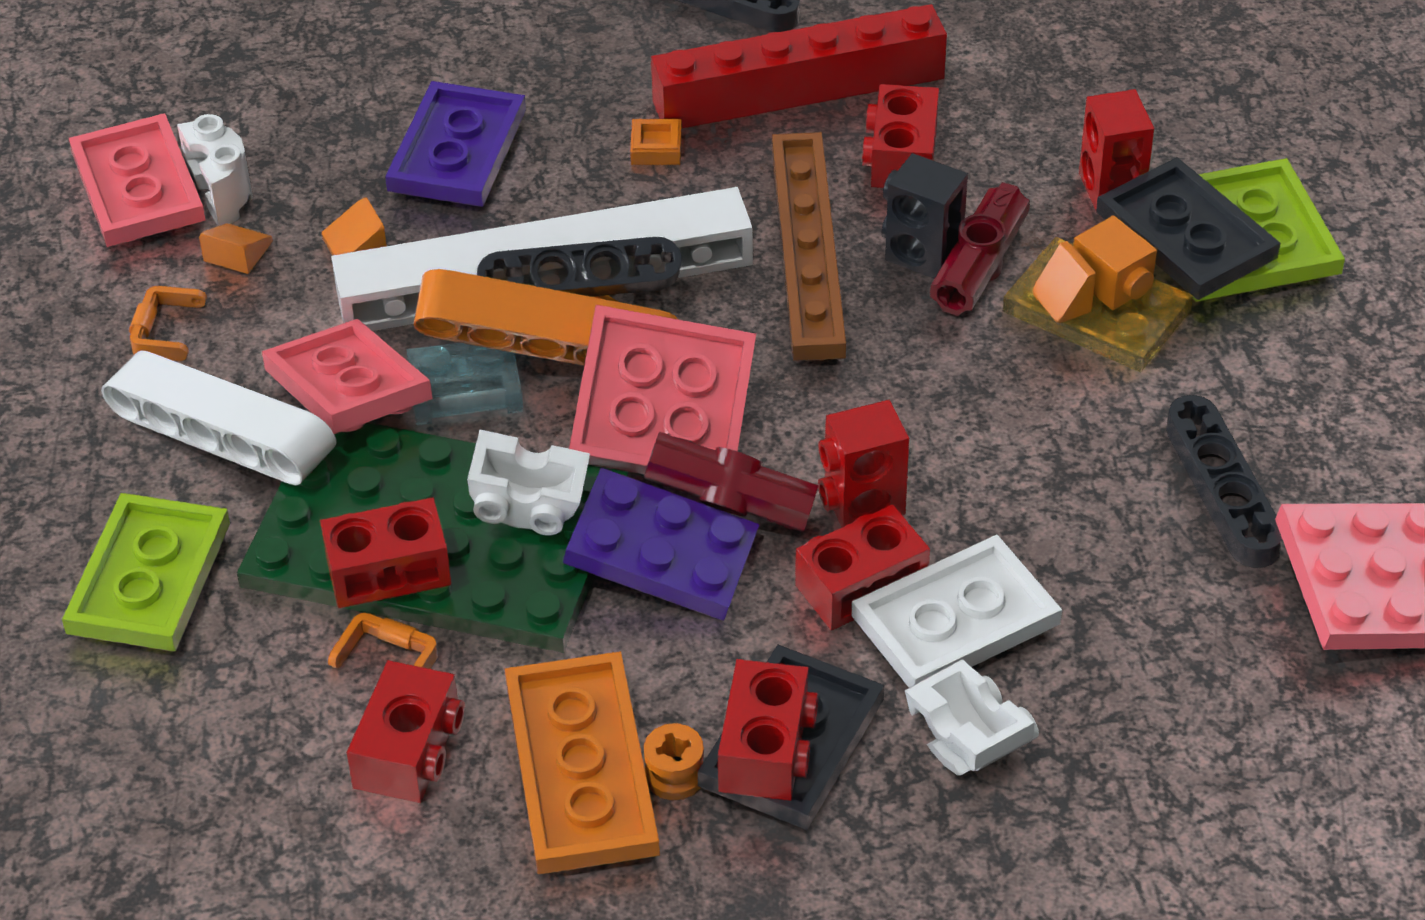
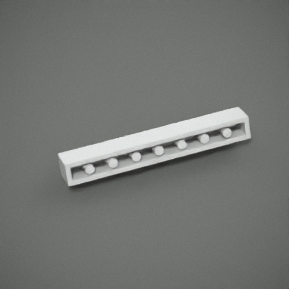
M738 187L333 255L331 258L343 323L359 319L370 330L377 331L414 324L422 275L425 272L434 269H444L477 275V267L481 260L488 254L497 251L645 237H665L677 245L682 255L680 274L678 278L753 265L752 225ZM652 254L648 264L653 265L655 273H662L665 270L666 263L669 262H662L660 254ZM628 255V276L633 277L636 272V265L634 266L635 256ZM609 257L597 258L590 266L592 273L602 280L613 279L620 272L619 264ZM548 262L539 268L538 275L543 282L549 285H557L566 280L568 272L563 265L557 262ZM523 265L522 268L523 284L530 285V265ZM504 269L494 270V279L507 281L511 278L505 276Z

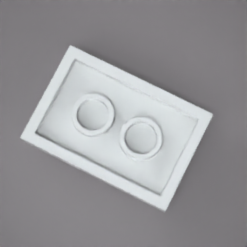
M998 535L992 536L852 601V617L909 688L962 659L971 667L1060 625L1062 615L1060 606Z

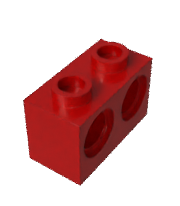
M879 85L878 103L868 104L866 133L874 134V137L864 136L862 166L871 167V187L884 188L886 179L891 171H898L912 153L934 161L939 88Z
M1136 89L1086 97L1079 175L1095 210L1097 209L1099 196L1148 172L1150 169L1155 128Z
M890 399L826 415L825 439L820 440L818 444L825 477L818 479V491L823 507L826 511H834L841 528L853 523L862 515L873 514L892 504L901 515L906 514L910 438Z
M434 497L320 520L326 559L338 608L451 585L447 546Z
M892 504L873 514L862 515L853 523L824 536L814 537L804 545L796 548L795 586L832 631L854 621L852 617V601L928 567L930 548Z
M736 659L718 751L719 792L792 800L795 777L806 778L808 772L810 741L802 740L804 728H815L818 710V693L808 692V667Z

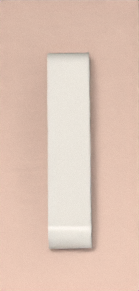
M138 351L102 386L101 390L103 398L111 409L130 422L292 485L301 484L336 445L334 433L318 416L148 351Z

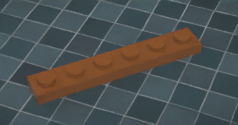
M822 132L772 134V154L793 361L845 359L846 337Z

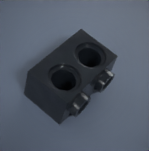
M913 153L898 171H891L883 188V198L887 200V215L882 225L881 235L886 238V261L935 279L958 241L959 225L965 218L968 173Z

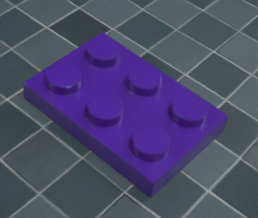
M431 81L385 176L387 191L483 207L526 112L525 95Z
M600 468L566 548L563 563L724 621L759 524Z

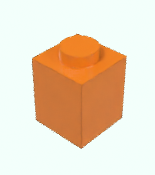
M1114 215L1074 237L1073 247L1096 272L1094 296L1110 309L1115 310L1132 299H1138L1152 288L1157 249Z

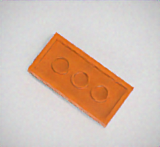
M621 651L504 668L538 875L660 856L659 838Z

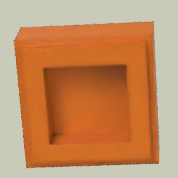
M632 119L631 165H680L681 119Z

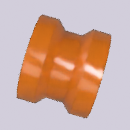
M664 724L655 728L646 737L643 745L648 788L658 797L671 801L684 800L693 796L701 788L698 786V770L703 764L704 758L702 738L697 731L683 724ZM674 757H681L682 760L675 761Z

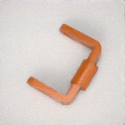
M152 286L147 289L142 303L137 305L129 327L133 354L135 355L138 351L143 350L172 361L186 360L189 348L185 344L149 340L146 338L149 337L155 321L158 304L201 308L206 303V293L199 289Z
M360 613L352 619L331 650L328 657V665L337 669L340 668L363 633L366 632L377 636L378 639L407 650L413 649L421 652L414 666L431 669L438 658L436 640L428 634L419 632L418 628L387 617L383 619L369 613Z

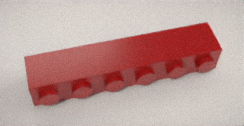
M929 4L651 56L653 103L659 119H681L683 129L878 92L880 84L910 86L945 79L947 32L933 5Z

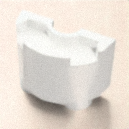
M213 114L201 115L193 122L177 124L185 163L197 190H210L205 193L206 203L217 226L236 222L240 218L239 209L248 199L252 200L253 197L242 138L231 128L224 126L223 120L219 116Z
M479 430L467 479L469 495L475 502L473 507L474 514L477 518L487 523L495 524L502 522L516 528L533 529L542 535L559 533L563 528L564 521L574 515L580 504L590 453L551 445L550 449L545 452L534 453L524 449L517 437Z
M963 659L905 690L911 715L913 716L920 712L936 738L928 743L927 746L938 760L956 775H962L970 770L979 771L1033 741L1039 735L1037 724L1029 711L1023 707H1017L1010 700L1002 703L1001 693L994 681L988 676H981Z

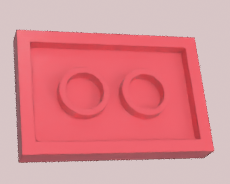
M165 113L69 138L72 155L107 247L206 221L202 202Z
M359 319L262 351L265 371L306 409L322 419L334 434L358 430L367 422L389 414L405 413L411 410L414 405L433 399L430 380Z

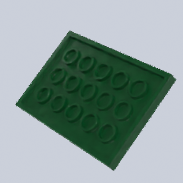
M367 422L358 430L334 434L336 437L335 447L301 484L292 485L281 482L237 570L239 587L337 607L326 559L320 520L434 497L447 546L451 585L343 608L564 653L595 574L564 564L563 559L599 470L604 467L588 465L580 504L574 515L564 521L563 528L559 533L542 535L533 529L516 528L502 522L495 524L487 523L477 518L474 514L473 507L475 502L469 495L467 479L476 443ZM604 468L628 477V472Z

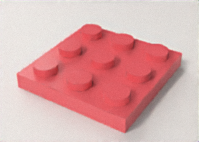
M596 305L569 449L590 453L589 465L645 474L659 432L669 433L671 436L686 439L713 450L716 447H722L738 451L756 334Z
M1425 503L1281 504L1275 520L1323 650L1425 648Z

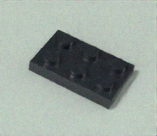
M1178 157L1099 196L1097 200L1096 213L1105 220L1114 215L1157 249L1155 264L1197 300L1276 260L1279 256L1281 243Z
M777 644L767 663L808 667V692L818 693L815 728H804L802 740L810 741V757L806 778L795 777L791 801L719 792L718 751L721 734L698 770V786L808 830L882 704L885 685Z

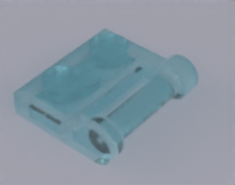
M464 343L406 349L408 362L430 380L433 398L414 405L416 426L432 424V418L507 409V414L524 412L515 353Z

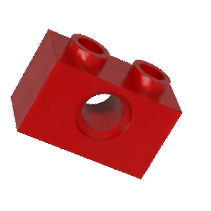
M387 660L346 752L353 789L416 803L422 802L430 781L437 782L441 777L446 757L445 745L449 735H457L462 726L465 703L463 700L458 699L455 674Z

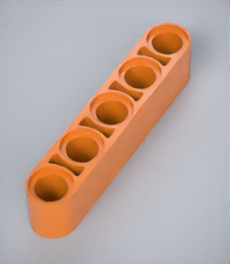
M434 269L422 275L414 327L420 333L437 339L584 366L596 305L672 319L678 318L669 312L452 270Z

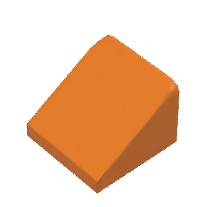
M367 197L357 201L321 232L322 239L332 256L387 246L383 223Z
M228 223L203 231L199 236L203 261L246 274L251 272L273 242L271 235Z
M1065 241L1060 243L1033 287V295L1056 322H1066L1091 312L1096 272L1072 244Z

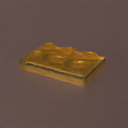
M1055 236L1004 295L1002 311L1141 373L1191 311L1193 296L1154 279L1152 288L1145 295L1138 299H1132L1115 310L1110 309L1096 296H1093L1091 312L1066 322L1058 323L1033 295V287L1060 243L1065 242V240Z

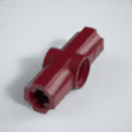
M1002 182L998 187L989 188L975 213L960 222L958 241L930 288V298L940 305L942 311L959 316L964 311H972L988 282L996 279L1001 274L1003 256L1030 209V200L1024 197L1018 186Z
M662 432L658 433L644 474V479L699 497L698 501L707 506L742 517L750 514L765 519L768 522H774L791 530L795 529L801 532L805 529L819 485L763 467L764 463L744 453L722 447H716L713 450Z

